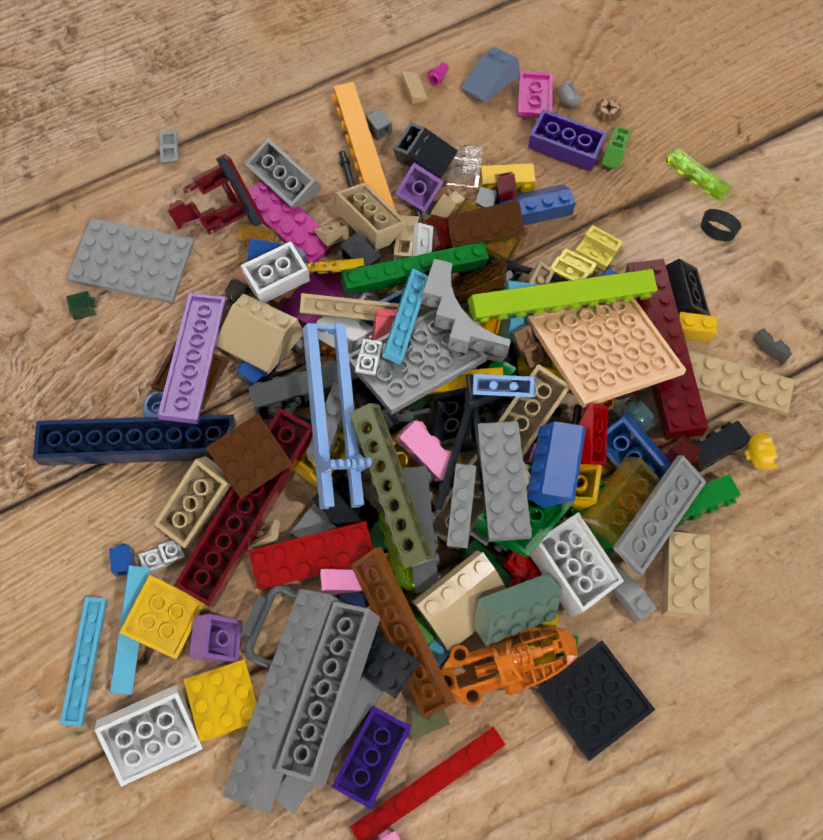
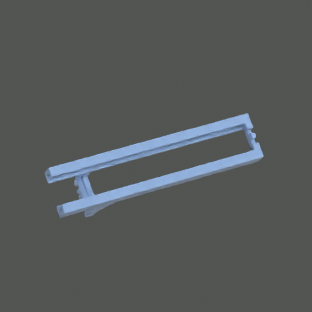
M307 323L303 328L319 506L320 509L334 507L331 470L347 469L351 508L364 505L361 472L370 467L372 461L371 458H364L359 454L357 432L351 424L350 412L354 411L346 325ZM318 330L334 334L346 451L345 460L337 459L335 461L330 459Z

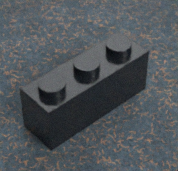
M739 420L734 423L727 422L717 433L714 430L705 436V440H697L692 443L687 455L699 472H702L746 446L751 436Z

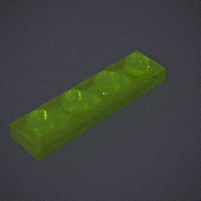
M678 147L665 160V162L719 201L732 188L731 185Z
M385 512L379 514L381 522L379 525L385 536L384 544L390 554L389 562L394 569L398 585L411 590L416 587L411 568L404 569V566L400 563L397 546L391 538L390 526L385 521Z

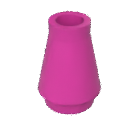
M442 62L430 70L427 76L428 82L433 86L440 85L446 72L449 70V66Z

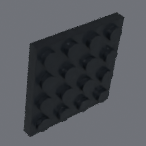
M603 640L536 689L588 762L655 711V708Z

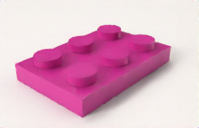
M520 71L517 116L539 118L542 109L552 112L553 73Z

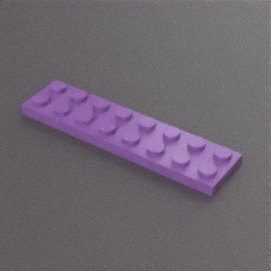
M197 293L188 294L158 411V419L198 424L225 309L226 297Z

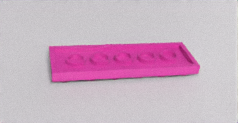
M262 179L248 190L265 221L264 224L285 243L291 241L292 244L306 254L307 263L318 262L338 245L336 243L326 246L315 233V229L321 226L299 206L292 208Z

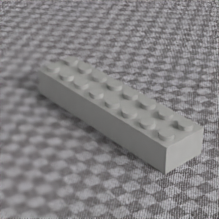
M333 602L275 771L325 788L380 617L372 610Z

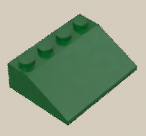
M526 464V467L531 475L532 467ZM527 498L531 539L492 542L528 558L575 500L543 508ZM485 510L478 518L475 529L488 538Z

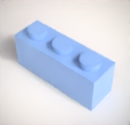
M474 374L473 394L536 397L537 377Z

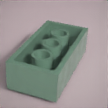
M547 573L482 597L477 601L473 628L485 645L493 642H499L508 636L517 635L526 629H532L541 623L550 622L556 618L562 589Z

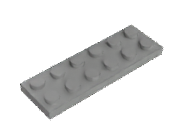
M518 421L478 424L489 541L531 539L532 534Z
M683 455L676 457L613 547L637 574H644L706 483L705 479Z

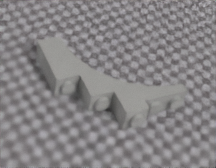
M434 259L423 291L422 305L438 309L434 327L451 331L448 349L467 354L468 348L495 356L507 357L511 340L482 328L464 312L456 300L451 286L453 263Z

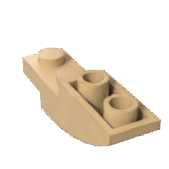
M401 215L407 224L396 237L394 260L412 257L414 225L419 223V216Z

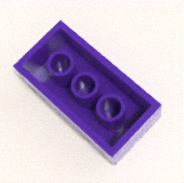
M542 109L530 134L528 148L592 171L604 145L607 132Z
M373 706L332 788L371 809L411 730V726Z

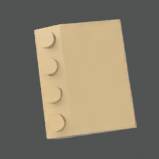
M242 294L230 308L218 335L216 347L269 374L302 337L303 329L297 318Z
M475 551L413 600L412 603L447 651L450 652L453 647L459 645L475 632L473 624L478 599L507 588L485 554Z

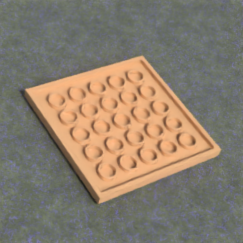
M635 298L630 302L618 300L611 305H605L604 302L591 308L584 305L577 310L564 308L563 311L557 313L545 311V314L528 316V324L582 408L588 407L589 403L598 404L684 375L686 371Z

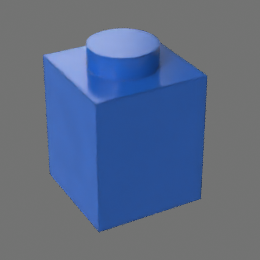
M118 544L115 548L109 549L111 572L116 577L127 575L129 565L136 566L134 549L130 545Z

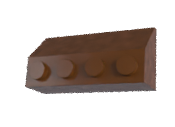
M519 200L448 216L452 248L484 242V245L526 236Z

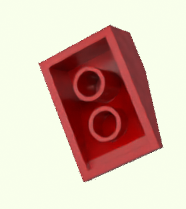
M589 403L579 425L586 427L580 464L606 465L608 406Z

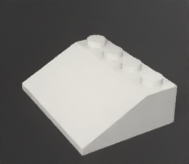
M579 512L553 528L530 555L542 575L549 573L562 589L560 602L570 617L584 612L624 582Z
M178 684L98 719L95 725V732L121 787L203 749Z

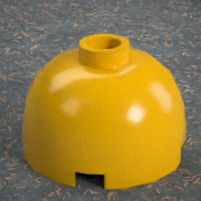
M769 431L760 432L752 436L748 442V449L744 450L746 460H751L753 466L760 470L778 468V464H774L777 454L772 437L767 438L770 434Z

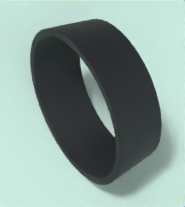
M719 209L706 210L700 225L705 234L713 239L724 242L732 241L741 229V223L735 216ZM709 221L720 223L730 231L721 230L713 226Z

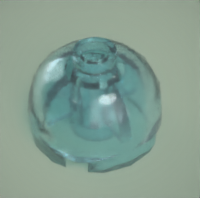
M633 395L624 403L621 414L627 411L645 432H648L655 428L659 422L652 420L655 417L641 400L637 402L635 400L637 396Z

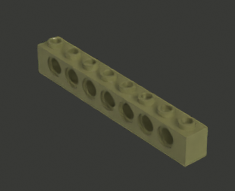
M369 403L350 412L351 424L357 432L358 444L363 449L364 458H371L372 461L371 466L368 467L372 475L371 481L377 489L378 501L383 506L385 521L390 526L391 538L397 546L400 563L405 569L434 559L380 405ZM369 424H371V431H370V432H368V426H369ZM376 443L378 444V450H377V451H375V448H374ZM384 462L385 469L382 471L381 464ZM389 481L392 483L391 490L388 489ZM396 500L399 503V507L397 510L395 508ZM403 520H404L405 523H406L405 529L402 528V521H403ZM409 540L413 543L412 549L409 548Z

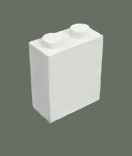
M329 316L317 320V325H346L348 354L361 348L363 338L373 340V327L361 320ZM318 330V339L335 348L334 334Z

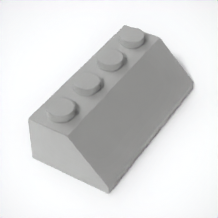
M269 138L263 142L245 163L247 167L292 208L311 201L322 188L315 179Z

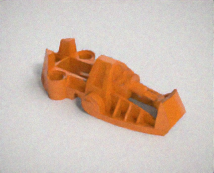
M529 628L519 632L517 635L508 636L499 642L491 643L489 647L469 652L465 646L456 645L452 648L450 657L442 664L440 670L444 677L452 679V685L449 689L455 701L467 704L470 707H477L482 702V695L492 690L504 687L506 695L512 696L552 678L577 659V644L574 636L567 628ZM557 636L558 638L557 640L551 642L552 645L543 648L538 646L529 649L528 646L529 644L536 643L551 637ZM459 650L466 653V657L462 661H457L454 658L455 653ZM554 651L555 654L563 653V659L534 666L533 659L543 657L544 653ZM494 658V661L475 666L478 679L496 673L499 674L498 677L459 689L454 673L455 669L465 667L474 662L477 663ZM471 691L479 694V698L475 703L467 700V694Z

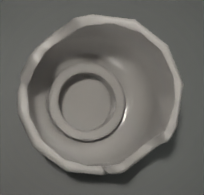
M566 81L560 86L559 98L563 104L568 107H575L582 103L571 82Z

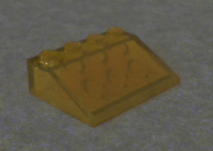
M625 457L598 494L597 503L587 509L582 519L597 534L614 546L659 483V477L640 457Z

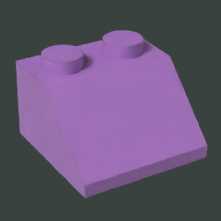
M413 163L395 194L423 212H426L445 181L420 165Z
M210 614L193 617L189 659L205 662H237L239 660L242 621Z

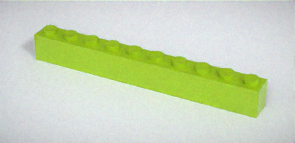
M653 269L474 294L468 299L471 319L475 322L478 321L479 324L490 322V319L504 321L509 319L508 317L510 316L523 318L531 313L534 316L545 314V311L557 313L563 311L564 308L577 310L584 305L591 308L604 302L605 305H611L618 300L630 302L640 297V300L651 298V295L658 290Z

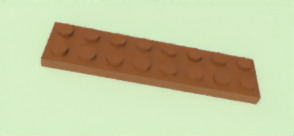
M381 546L373 549L351 564V567L372 611L380 617L378 624L384 637L420 662L407 685L424 719L456 703Z

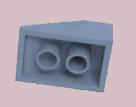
M493 47L481 57L462 86V91L484 103L520 76L518 58Z

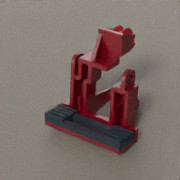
M226 154L216 158L217 166L192 178L193 182L182 190L184 193H189L198 188L204 195L222 185L227 194L228 204L218 209L212 207L200 213L193 201L184 204L182 200H176L169 205L167 210L178 229L200 221L202 226L207 229L206 232L208 234H213L244 216H247L255 227L265 222L232 159Z

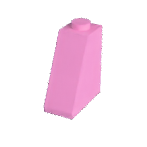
M321 569L322 593L340 598V593L363 592L353 570Z

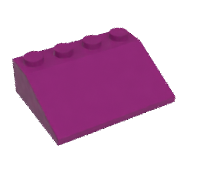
M330 270L328 273L317 274V271H314V274L309 275L310 281L302 284L280 311L297 318L303 329L307 323L317 324V320L325 316L301 314V293L342 298L353 297L355 299H359L363 293L345 297L340 281L342 272L332 273Z

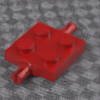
M512 550L503 564L514 578L509 587L542 576L531 556L527 558Z

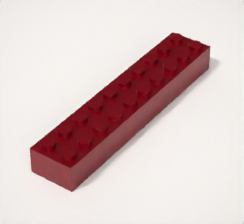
M664 259L628 263L625 273L653 269L658 291L653 293L651 298L640 300V297L635 300L686 369L684 375L651 385L664 439L667 441L703 436L708 429V423Z
M281 408L276 412L268 428L293 464L242 499L235 489L231 488L174 584L175 587L207 606L215 607L313 437L310 424Z

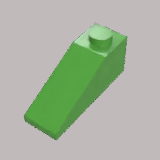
M619 126L615 127L602 162L607 168L619 169L632 130Z

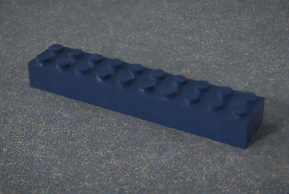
M233 414L201 415L198 424L160 420L158 417L36 421L33 459L40 466L193 461L202 457L214 460L206 447L226 435L229 427L236 428L237 423Z

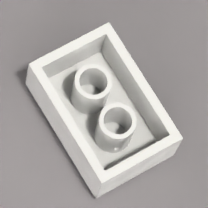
M291 241L241 265L245 280L257 300L262 303H266L310 281L309 271Z

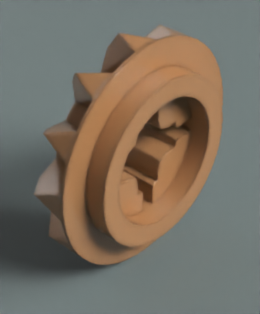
M609 97L606 100L602 98L595 106L596 116L606 122L617 120L622 113L620 103H616V99L610 100ZM607 106H609L611 109L610 113L606 108Z

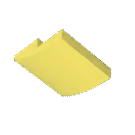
M592 225L576 248L575 253L597 263V268L606 271L622 246L623 241Z
M565 248L550 268L554 270V274L572 281L589 278L596 269L597 263Z

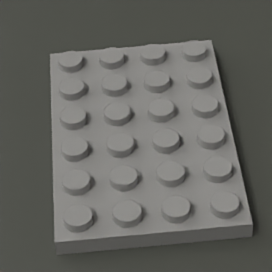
M90 218L67 280L70 283L174 304L195 242L192 238Z
M437 308L416 318L403 361L400 365L382 357L389 336L388 333L375 340L383 342L376 375L356 373L391 415L487 360V356L483 351L468 348L467 354L448 349L451 331L434 327ZM361 348L349 354V364L354 372Z

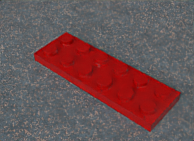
M367 520L250 549L248 553L258 590L321 575V569L342 570L350 568L351 564L372 551L374 547Z

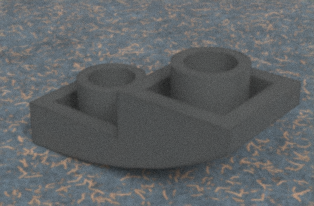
M765 328L759 330L753 338V341L766 354L781 363H785L792 355L789 346L782 340L775 342L772 335Z

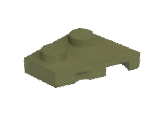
M413 700L411 740L450 725L444 709L423 719L415 700Z

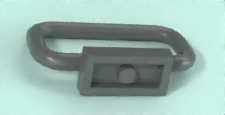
M285 585L273 587L268 592L266 599L263 596H257L241 633V636L248 639L245 646L247 658L251 662L269 669L273 660L256 655L253 648L275 596L278 593H284L296 599L298 590Z

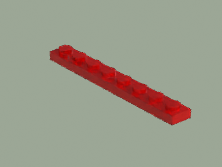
M495 727L490 728L352 824L350 828L357 840L373 839L504 747L506 744Z

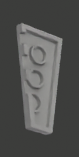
M314 502L290 532V536L298 538L337 528V526L330 522L329 517Z

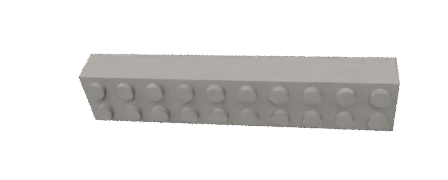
M299 589L226 784L223 797L267 813L271 812L284 775L275 770L333 602L344 603L334 596Z

